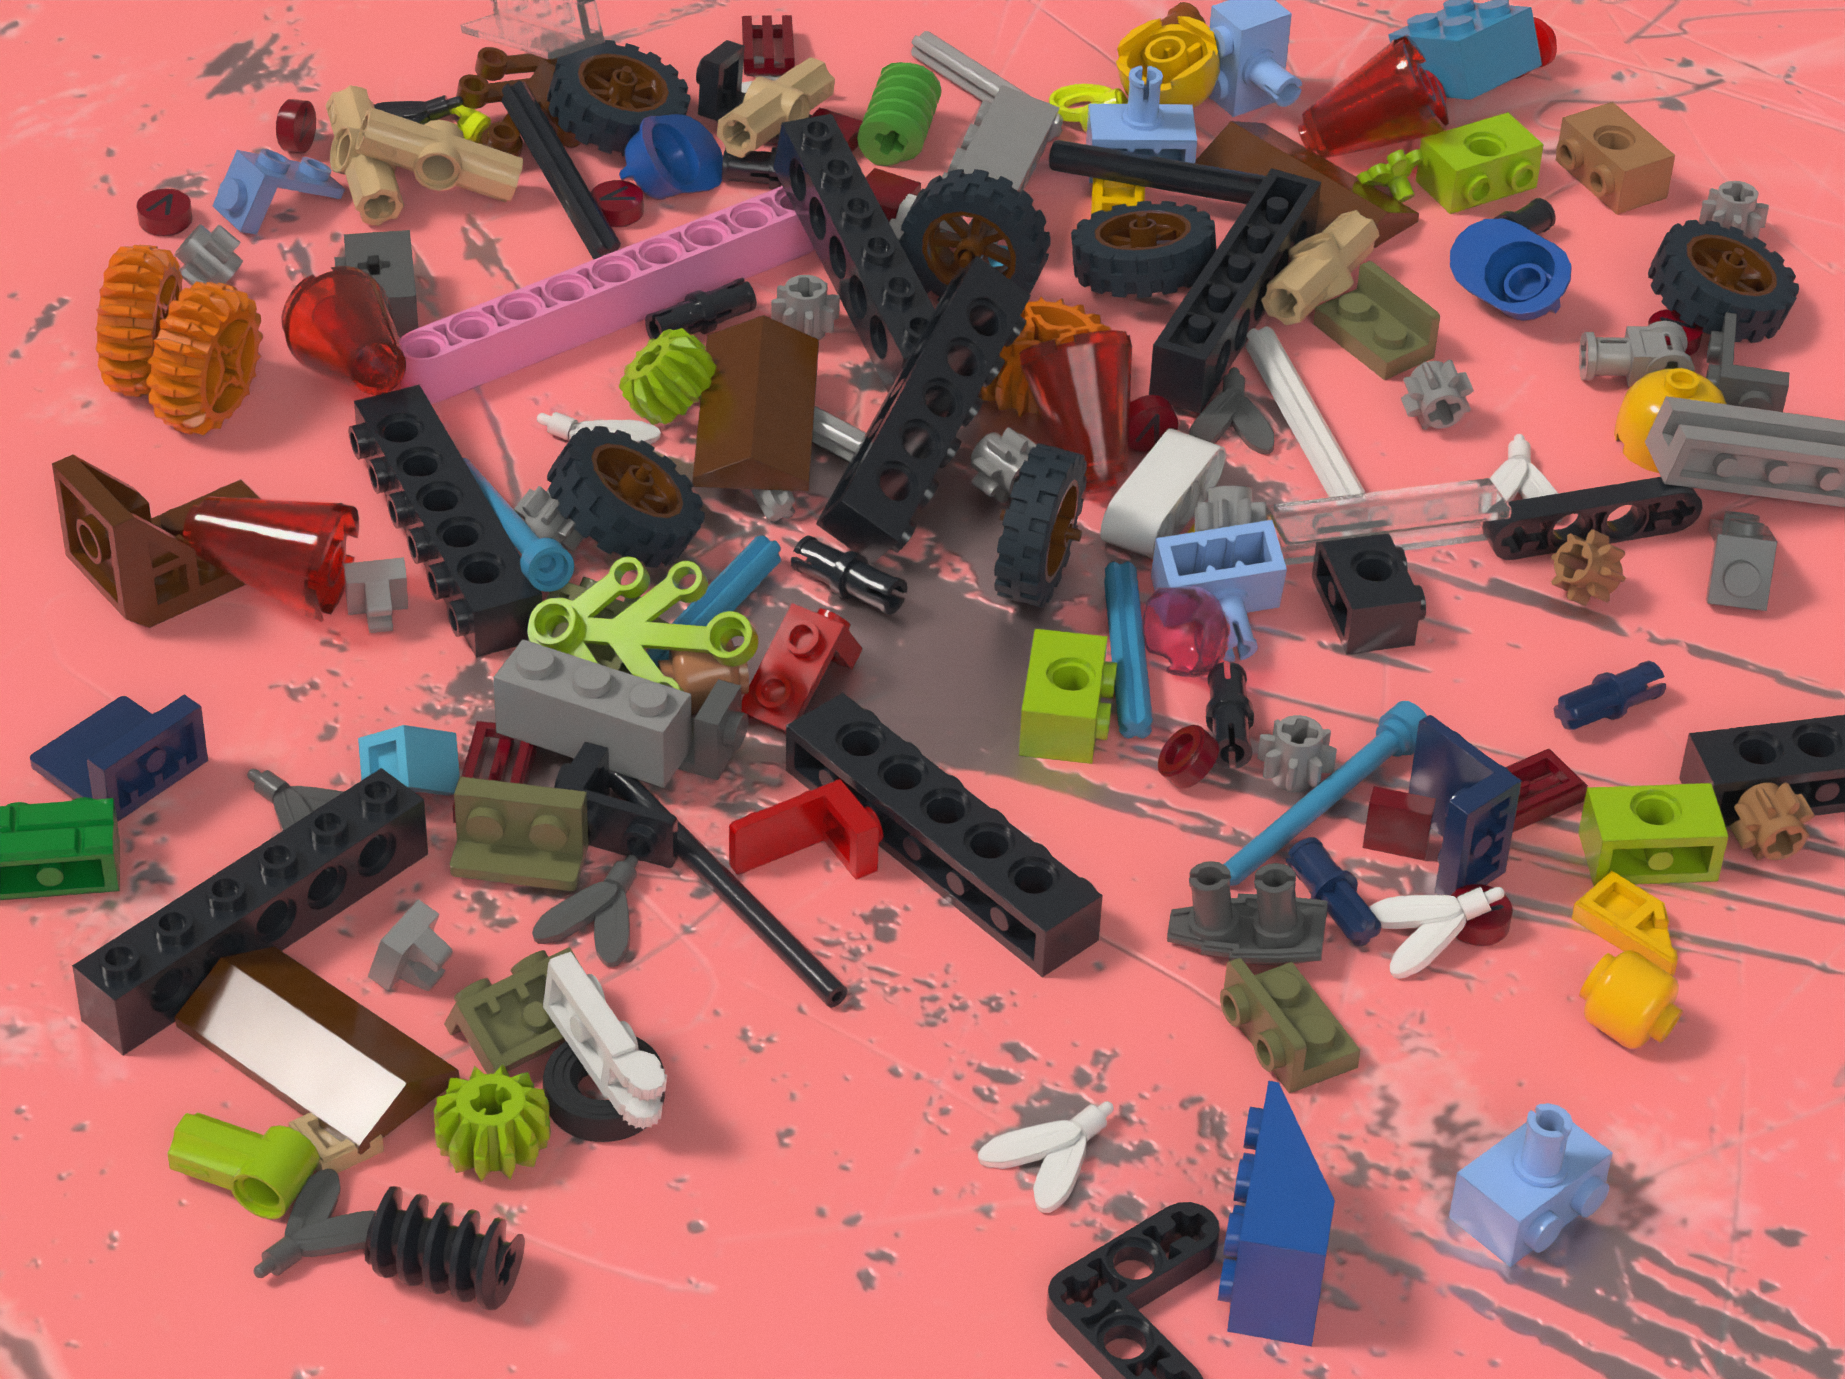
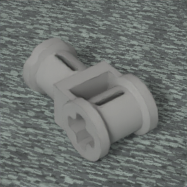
M1659 321L1648 326H1627L1625 337H1596L1594 332H1584L1581 335L1579 345V373L1581 380L1591 381L1594 376H1626L1627 385L1631 387L1648 373L1675 368H1684L1695 372V367L1690 356L1685 353L1687 348L1686 333L1682 326L1675 322ZM1665 336L1670 338L1671 345L1667 346Z

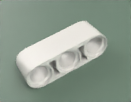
M1168 429L1110 501L1101 524L1100 536L1102 541L1153 559L1156 538L1179 535L1195 515L1194 507H1197V502H1205L1208 498V489L1216 487L1225 464V448L1178 430Z

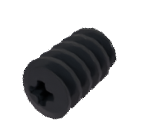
M395 1185L389 1187L371 1219L366 1236L365 1261L372 1265L373 1271L383 1278H390L398 1273L399 1279L409 1286H417L424 1281L425 1287L435 1294H443L450 1289L451 1295L460 1302H470L476 1297L477 1303L486 1310H497L503 1305L511 1293L519 1274L525 1247L523 1234H517L512 1242L506 1241L507 1223L505 1219L500 1217L494 1218L485 1234L479 1233L481 1216L479 1211L474 1209L468 1210L459 1226L453 1225L455 1208L453 1203L448 1201L442 1202L433 1218L428 1217L429 1199L427 1195L421 1193L416 1194L407 1210L402 1209L403 1191L401 1187Z

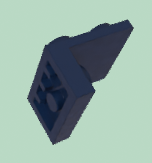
M184 694L160 711L152 714L127 696H120L31 754V768L74 799L80 797L93 799L114 798L117 821L119 822L208 761L202 707Z
M1428 715L1419 721L1408 793L1436 798L1431 829L1443 837V842L1438 854L1439 867L1434 893L1451 896L1455 890L1462 886L1470 884L1487 885L1506 873L1521 780L1514 776L1506 767L1498 764L1465 740L1458 732L1453 731L1434 716Z

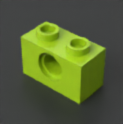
M1509 112L1421 138L1420 149L1424 160L1417 166L1415 181L1449 214L1537 188L1544 144Z
M1035 629L1021 711L1019 756L1093 763L1096 739L1108 740L1111 703H1103L1101 699H1113L1117 662L1106 661L1108 636Z
M1711 783L1587 787L1578 831L1593 886L1611 871L1633 884L1717 882L1729 837Z

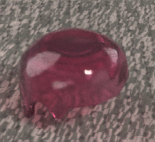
M1160 587L1147 600L1142 620L1144 642L1147 651L1151 654L1162 656L1170 662L1171 666L1166 669L1168 674L1191 678L1208 675L1209 671L1225 657L1229 646V618L1216 596L1209 590L1200 587Z

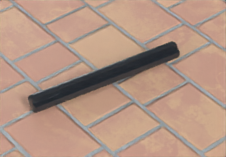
M517 81L513 85L509 83L504 85L502 88L504 96L501 102L593 260L617 251L621 246V242L529 86L522 81Z
M1055 140L1049 153V167L1053 171L1246 205L1265 178L1264 175L1064 140Z

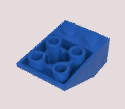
M1268 1081L1263 1109L1251 1106L1249 1108L1243 1148L1256 1151L1255 1154L1244 1152L1243 1159H1240L1233 1201L1246 1203V1206L1234 1205L1233 1213L1230 1212L1223 1255L1237 1257V1260L1224 1258L1217 1301L1231 1303L1227 1332L1312 1347L1335 1200L1279 1082Z

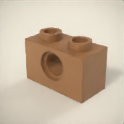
M1614 102L1562 117L1555 161L1615 214L1627 212L1668 197L1675 154Z

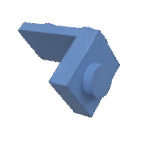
M261 149L259 154L236 150L212 206L240 232L257 235L277 188L336 199L342 198L345 188L330 176L331 168L316 159L303 157L301 162L289 160L285 156L269 149Z

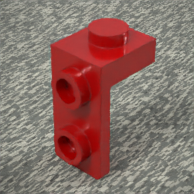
M792 603L749 685V693L744 694L742 698V712L746 713L749 718L786 733V725L803 716L830 661L851 670L856 664L863 648L850 633L851 624L841 616L826 609L819 608L816 613Z
M839 779L733 821L729 825V866L737 875H740L824 841L855 880L878 871L879 842L883 839L882 826L876 813L870 807H863L842 780Z

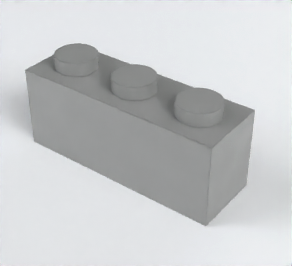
M523 639L493 677L496 733L572 758L576 757L585 741L607 747L609 752V770L665 788L692 749L690 693Z

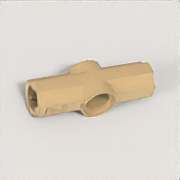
M812 57L796 65L775 81L761 76L757 77L747 89L743 103L718 120L717 137L724 143L727 153L743 158L779 134L782 122L808 118L812 109L833 95L835 78L827 70L825 62Z
M349 85L342 91L332 92L325 106L334 134L330 150V165L333 172L346 175L355 209L360 212L362 222L379 226L387 220L397 219L404 207L394 173L397 166L355 152L356 140L367 109L375 108L373 102L369 99L367 89Z
M372 107L370 110L367 109L355 145L356 153L413 171L416 180L428 189L442 191L458 186L503 202L511 201L523 166V158L464 139L460 128L449 121L434 120L423 125Z
M1357 210L1343 213L1322 233L1308 237L1290 248L1288 254L1291 262L1267 284L1266 295L1261 299L1268 316L1279 319L1285 326L1299 323L1322 301L1336 297L1352 287L1354 280L1350 273L1374 251V242L1380 236L1373 219L1363 217Z

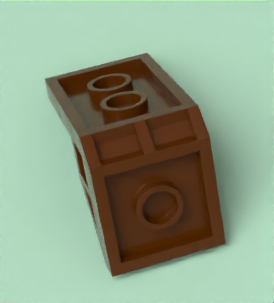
M74 454L52 463L65 555L126 620L151 628L305 558L303 540L241 479L151 518L149 502L133 486Z

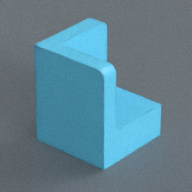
M402 725L358 738L361 781L380 768H383L414 792L444 796L454 795L460 777L456 733Z

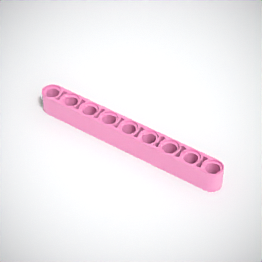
M783 186L406 333L398 341L401 389L420 385L431 404L443 401L645 320V317L650 313L685 301V297L689 293L697 290L703 292L712 291L738 278L747 279L807 255L815 249Z

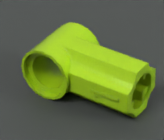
M198 1112L194 1115L186 1113L174 1129L172 1144L167 1153L171 1170L231 1190L235 1199L246 1210L261 1218L271 1220L278 1219L286 1213L319 1165L320 1160L317 1148L301 1132L290 1127L272 1126L262 1135Z

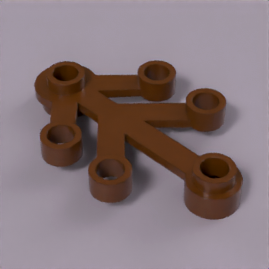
M549 39L534 45L532 53L507 56L504 51L495 47H485L479 50L475 64L477 75H464L458 83L456 96L463 98V106L478 109L488 103L501 102L504 96L502 93L504 85L507 83L513 85L517 81H522L529 86L563 146L575 147L581 144V142L575 139L576 134L572 131L566 133L558 125V117L551 116L548 109L550 102L547 101V94L559 56H563L564 51L572 46L571 44L561 39ZM534 72L531 78L495 83L487 81L501 80L508 74ZM507 113L502 122L492 123L489 128L483 131L480 144L520 157L523 140L520 137L519 130Z

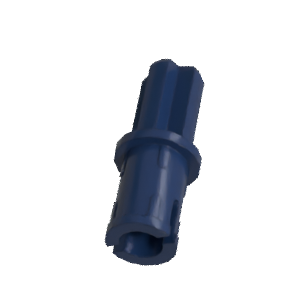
M1648 660L1615 675L1609 672L1598 674L1593 679L1592 684L1559 697L1558 705L1553 708L1555 718L1560 719L1563 727L1568 730H1575L1602 718L1610 720L1622 718L1627 713L1628 708L1650 699H1657L1665 693L1666 683H1659L1651 687L1647 685L1650 682L1664 678V673L1655 662Z
M1308 837L1296 843L1288 852L1291 858H1286L1287 866L1294 870L1298 879L1309 890L1311 894L1310 899L1328 901V914L1354 945H1367L1371 938L1379 935L1381 922L1356 892L1358 887L1356 877L1351 872L1342 870L1335 863L1319 839Z

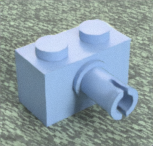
M1228 0L1211 6L1210 30L1214 32L1220 59V73L1209 98L1232 117L1272 103L1286 107L1293 104L1301 94L1302 90L1299 88V86H1302L1301 80L1286 70L1292 13L1276 0Z
M1137 66L1130 70L1128 104L1088 105L1087 145L1195 163L1197 135L1193 105L1159 104L1163 74L1159 69L1147 66L1145 85L1142 80V66ZM1089 177V183H1093L1092 177Z
M1267 520L1156 538L1151 580L1164 626L1211 619L1219 644L1221 659L1234 662L1235 656L1232 648L1237 646L1240 661L1256 653L1258 645L1253 637L1247 613L1280 607L1287 568L1273 521Z
M1555 1104L1537 1105L1535 1107L1536 1113L1532 1110L1528 1112L1526 1123L1457 1172L1449 1218L1509 1267L1533 1250L1540 1253L1547 1249L1558 1237L1564 1226L1579 1215L1583 1218L1592 1215L1602 1205L1609 1192V1185L1606 1183L1613 1152L1572 1121L1571 1115L1564 1108Z

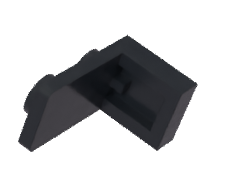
M726 40L700 60L696 71V82L700 85L698 115L715 120L718 123L720 118L743 103L746 94L741 92L745 45ZM780 133L768 142L778 144Z
M585 741L572 763H565L560 768L554 788L587 792L589 846L624 856L635 855L638 861L672 868L678 859L677 817L673 814L608 796L610 794L608 748Z

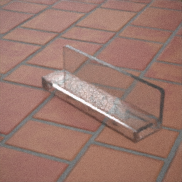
M491 0L494 14L460 25L461 31L464 34L546 59H555L605 42L596 0Z
M1490 478L1266 505L1267 520L1273 521L1286 566L1314 562L1316 542L1387 533L1390 534L1395 546H1401L1404 551L1487 541L1483 534V522L1508 519L1511 517L1512 509Z

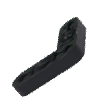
M1178 1202L1164 1208L1062 1269L1051 1279L1048 1286L1046 1313L1051 1327L1102 1379H1203L1198 1369L1139 1309L1200 1273L1214 1262L1220 1233L1218 1219L1211 1210L1203 1205L1193 1202ZM1179 1233L1182 1237L1174 1242L1175 1234ZM1197 1235L1200 1238L1199 1241H1195L1192 1237ZM1126 1260H1136L1149 1266L1152 1273L1148 1277L1132 1280L1120 1275L1114 1267ZM1098 1280H1099L1100 1283H1101V1286H1100L1099 1288H1098ZM1071 1298L1074 1303L1068 1305L1066 1300ZM1092 1298L1091 1306L1086 1307L1083 1303ZM1126 1338L1138 1343L1144 1352L1132 1359H1121L1110 1354L1105 1346L1115 1339ZM1155 1368H1157L1156 1377L1152 1374Z

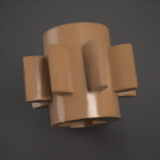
M1591 529L1586 540L1570 533L1567 535V542L1558 549L1556 554H1552L1551 559L1554 560V570L1557 576L1553 578L1551 583L1558 588L1568 591L1567 599L1580 605L1586 606L1591 596L1607 603L1610 601V593L1619 586L1620 582H1624L1626 579L1620 562L1626 553L1624 550L1609 544V537L1596 530Z
M1761 783L1751 787L1740 797L1738 804L1734 807L1740 820L1730 825V829L1741 848H1750L1757 860L1764 856L1770 860H1782L1793 856L1804 846L1810 834L1803 823L1810 821L1815 816L1802 794L1795 795L1788 783H1783L1780 787L1774 783Z

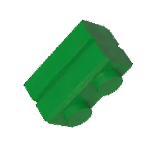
M80 797L64 802L37 804L14 802L6 806H0V900L120 891V835L114 798L93 799Z

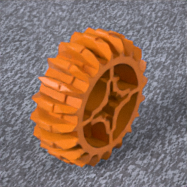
M141 244L120 246L109 259L108 267L103 272L104 282L103 286L99 289L100 301L99 307L96 309L98 319L95 328L97 332L95 350L99 354L97 366L101 372V378L111 392L123 393L124 396L142 397V395H149L152 389L146 382L151 373V365L148 363V360L153 356L155 347L152 340L156 339L161 329L160 320L166 319L169 314V304L172 301H178L179 294L182 291L183 276L179 271L180 265L171 250L158 249V246Z
M196 281L190 288H184L180 292L178 301H172L169 304L167 318L160 320L161 329L156 339L152 340L155 347L153 356L148 360V363L151 365V373L146 382L152 388L148 397L149 404L154 406L155 417L162 419L164 424L173 426L174 430L190 435L193 432L205 435L211 429H221L224 419L231 418L234 411L241 406L244 397L250 395L249 387L251 381L257 377L255 373L256 364L262 357L258 350L259 344L263 339V333L258 330L262 322L261 314L256 312V302L248 298L247 293L238 291L234 286L220 282L216 284L213 282L202 283Z
M1040 296L1038 301L1028 302L1021 314V317L1027 320L1016 340L1009 347H1003L999 356L1005 359V363L992 383L987 387L982 386V399L985 401H997L999 410L1017 409L1019 417L1028 412L1038 414L1041 419L1044 418L1045 414L1056 413L1061 418H1065L1070 409L1077 412H1085L1088 403H1100L1102 394L1110 390L1117 363V350H1115V341L1111 336V327L1101 324L1099 314H1086L1084 305L1079 304L1073 307L1065 305L1063 298L1057 302H1047Z

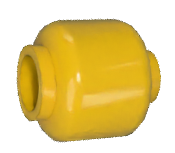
M1631 950L1624 951L1616 957L1610 953L1605 954L1593 968L1579 992V996L1586 1000L1584 1006L1585 1019L1624 1047L1630 1049L1643 1046L1651 1037L1662 1043L1671 1033L1683 1013L1682 1009L1674 1005L1679 992L1678 980L1641 954Z

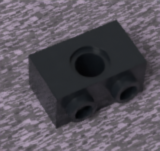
M1381 524L1318 532L1312 579L1346 655L1414 646L1418 621L1424 620L1426 616L1425 595L1419 584H1413L1408 573L1405 552L1401 546H1395L1386 525Z

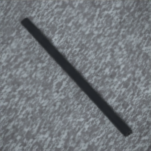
M609 770V787L622 800L672 814L637 779ZM678 820V857L828 1007L839 1005L847 995V987Z

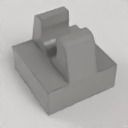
M404 557L344 563L348 615L366 613L369 633L393 631L392 610L408 609L407 575Z
M418 899L380 940L368 977L388 991L399 979L429 991L444 975L446 970L442 966L453 953L452 948L434 932L440 914Z

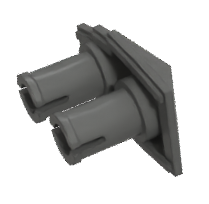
M1214 861L1202 862L1190 870L1189 886L1192 890L1193 906L1171 910L1167 942L1201 949L1202 955L1228 957L1229 961L1241 958L1245 964L1281 966L1290 962L1298 964L1322 960L1328 901L1296 897V873L1291 867L1280 863L1262 866L1255 873L1254 885L1257 894L1238 893L1237 898H1231L1230 870L1222 863Z

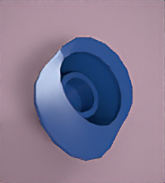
M680 114L649 116L642 120L640 130L628 141L624 150L627 165L619 173L621 180L635 181L640 189L649 197L662 200L681 193L703 192L718 187L722 182L723 155L713 135L700 122L690 116Z
M1503 218L1484 219L1469 225L1457 236L1450 250V268L1455 280L1469 293L1499 309L1509 318L1526 321L1537 319L1548 312L1556 314L1561 307L1560 298L1564 295L1571 281L1572 265L1565 251L1522 225Z

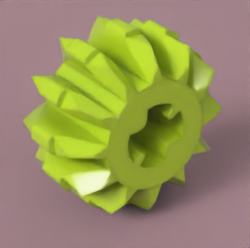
M683 328L677 330L668 329L663 331L657 339H649L647 346L641 351H637L634 360L625 366V375L620 380L619 388L623 392L622 396L630 403L629 407L638 416L647 419L652 425L658 423L665 425L671 423L678 414L685 415L693 403L700 402L699 396L710 387L712 382L710 378L714 375L717 367L712 361L711 355L705 350L706 346L694 335L688 334Z
M502 1064L494 1074H484L474 1065L469 1081L450 1078L446 1094L437 1097V1105L434 1108L435 1141L440 1149V1155L450 1157V1162L453 1164L455 1172L459 1173L475 1168V1172L482 1182L491 1171H501L511 1180L516 1164L535 1167L539 1150L547 1148L551 1129L548 1099L545 1097L544 1089L534 1088V1083L531 1081L529 1073L526 1072L509 1077V1073L504 1064Z

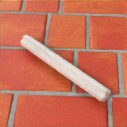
M1268 326L1260 330L1252 328L1247 333L1249 341L1245 347L1336 511L1343 516H1347L1352 512L1361 513L1365 509L1364 500L1367 494L1277 335Z

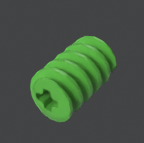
M904 62L891 63L882 68L857 136L859 149L869 161L877 166H892L900 161L904 162L914 159L922 151L942 93L940 81L933 72L922 65Z

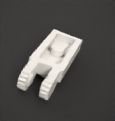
M571 952L551 958L550 962H548L543 1008L605 1099H609L618 1114L623 1115V1121L626 1120L628 1125L635 1126V1129L641 1127L643 1130L645 1127L652 1128L653 1124L657 1125L658 1119H661L663 1102H660L662 1092L666 1090L667 1074H665V1069L661 1068L660 1061L655 1054L639 1050L638 1042L631 1026L626 1021H619L606 1003L604 991L598 979L593 974H586Z

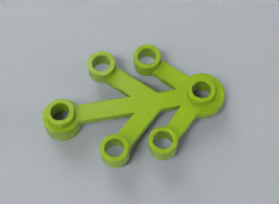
M622 557L612 564L609 574L575 600L550 598L539 603L533 609L528 623L530 642L597 664L599 663L585 643L610 645L632 675L681 691L683 689L673 678L662 674L644 648L711 653L720 664L735 667L748 662L754 656L759 642L757 632L744 615L733 611L716 615L707 626L652 622L678 601L692 603L701 599L708 588L707 577L700 567L692 561L676 563L669 570L666 579L615 618H593L618 596L621 595L629 599L637 598L649 587L650 575L642 563L634 557ZM631 570L638 571L634 582L629 585H621V579L626 572ZM689 574L696 575V580L691 587L679 589V582L684 576ZM569 623L567 630L562 635L552 638V632L558 624ZM736 636L744 637V642L739 648L731 652L726 651V645L730 639Z

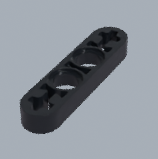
M1661 477L1500 504L1485 517L1482 529L1488 543L1499 558L1516 560L1557 553L1558 549L1567 542L1568 534L1571 533L1586 540L1591 529L1608 536L1609 544L1679 532L1691 526L1699 518L1703 507L1702 500L1694 488L1664 484ZM1632 505L1627 514L1621 518L1607 521L1609 515L1619 507ZM1570 514H1578L1577 519L1566 528L1554 530L1555 524L1559 520Z

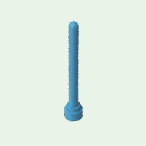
M462 457L513 545L522 554L520 567L524 576L540 591L552 592L564 587L574 572V561L571 554L557 540L539 538L469 459Z
M1400 701L1384 713L1379 719V727L1376 729V737L1223 864L1230 870V886H1236L1245 880L1391 756L1399 757L1414 754L1419 721L1427 717L1426 713L1419 706L1409 701Z

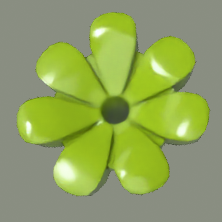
M1403 149L1397 150L1387 156L1388 164L1379 163L1374 165L1367 171L1359 173L1356 177L1362 184H1369L1373 187L1375 185L1389 187L1394 199L1401 203L1415 196L1407 177L1410 176L1413 168L1424 160L1421 149H1416L1405 155Z

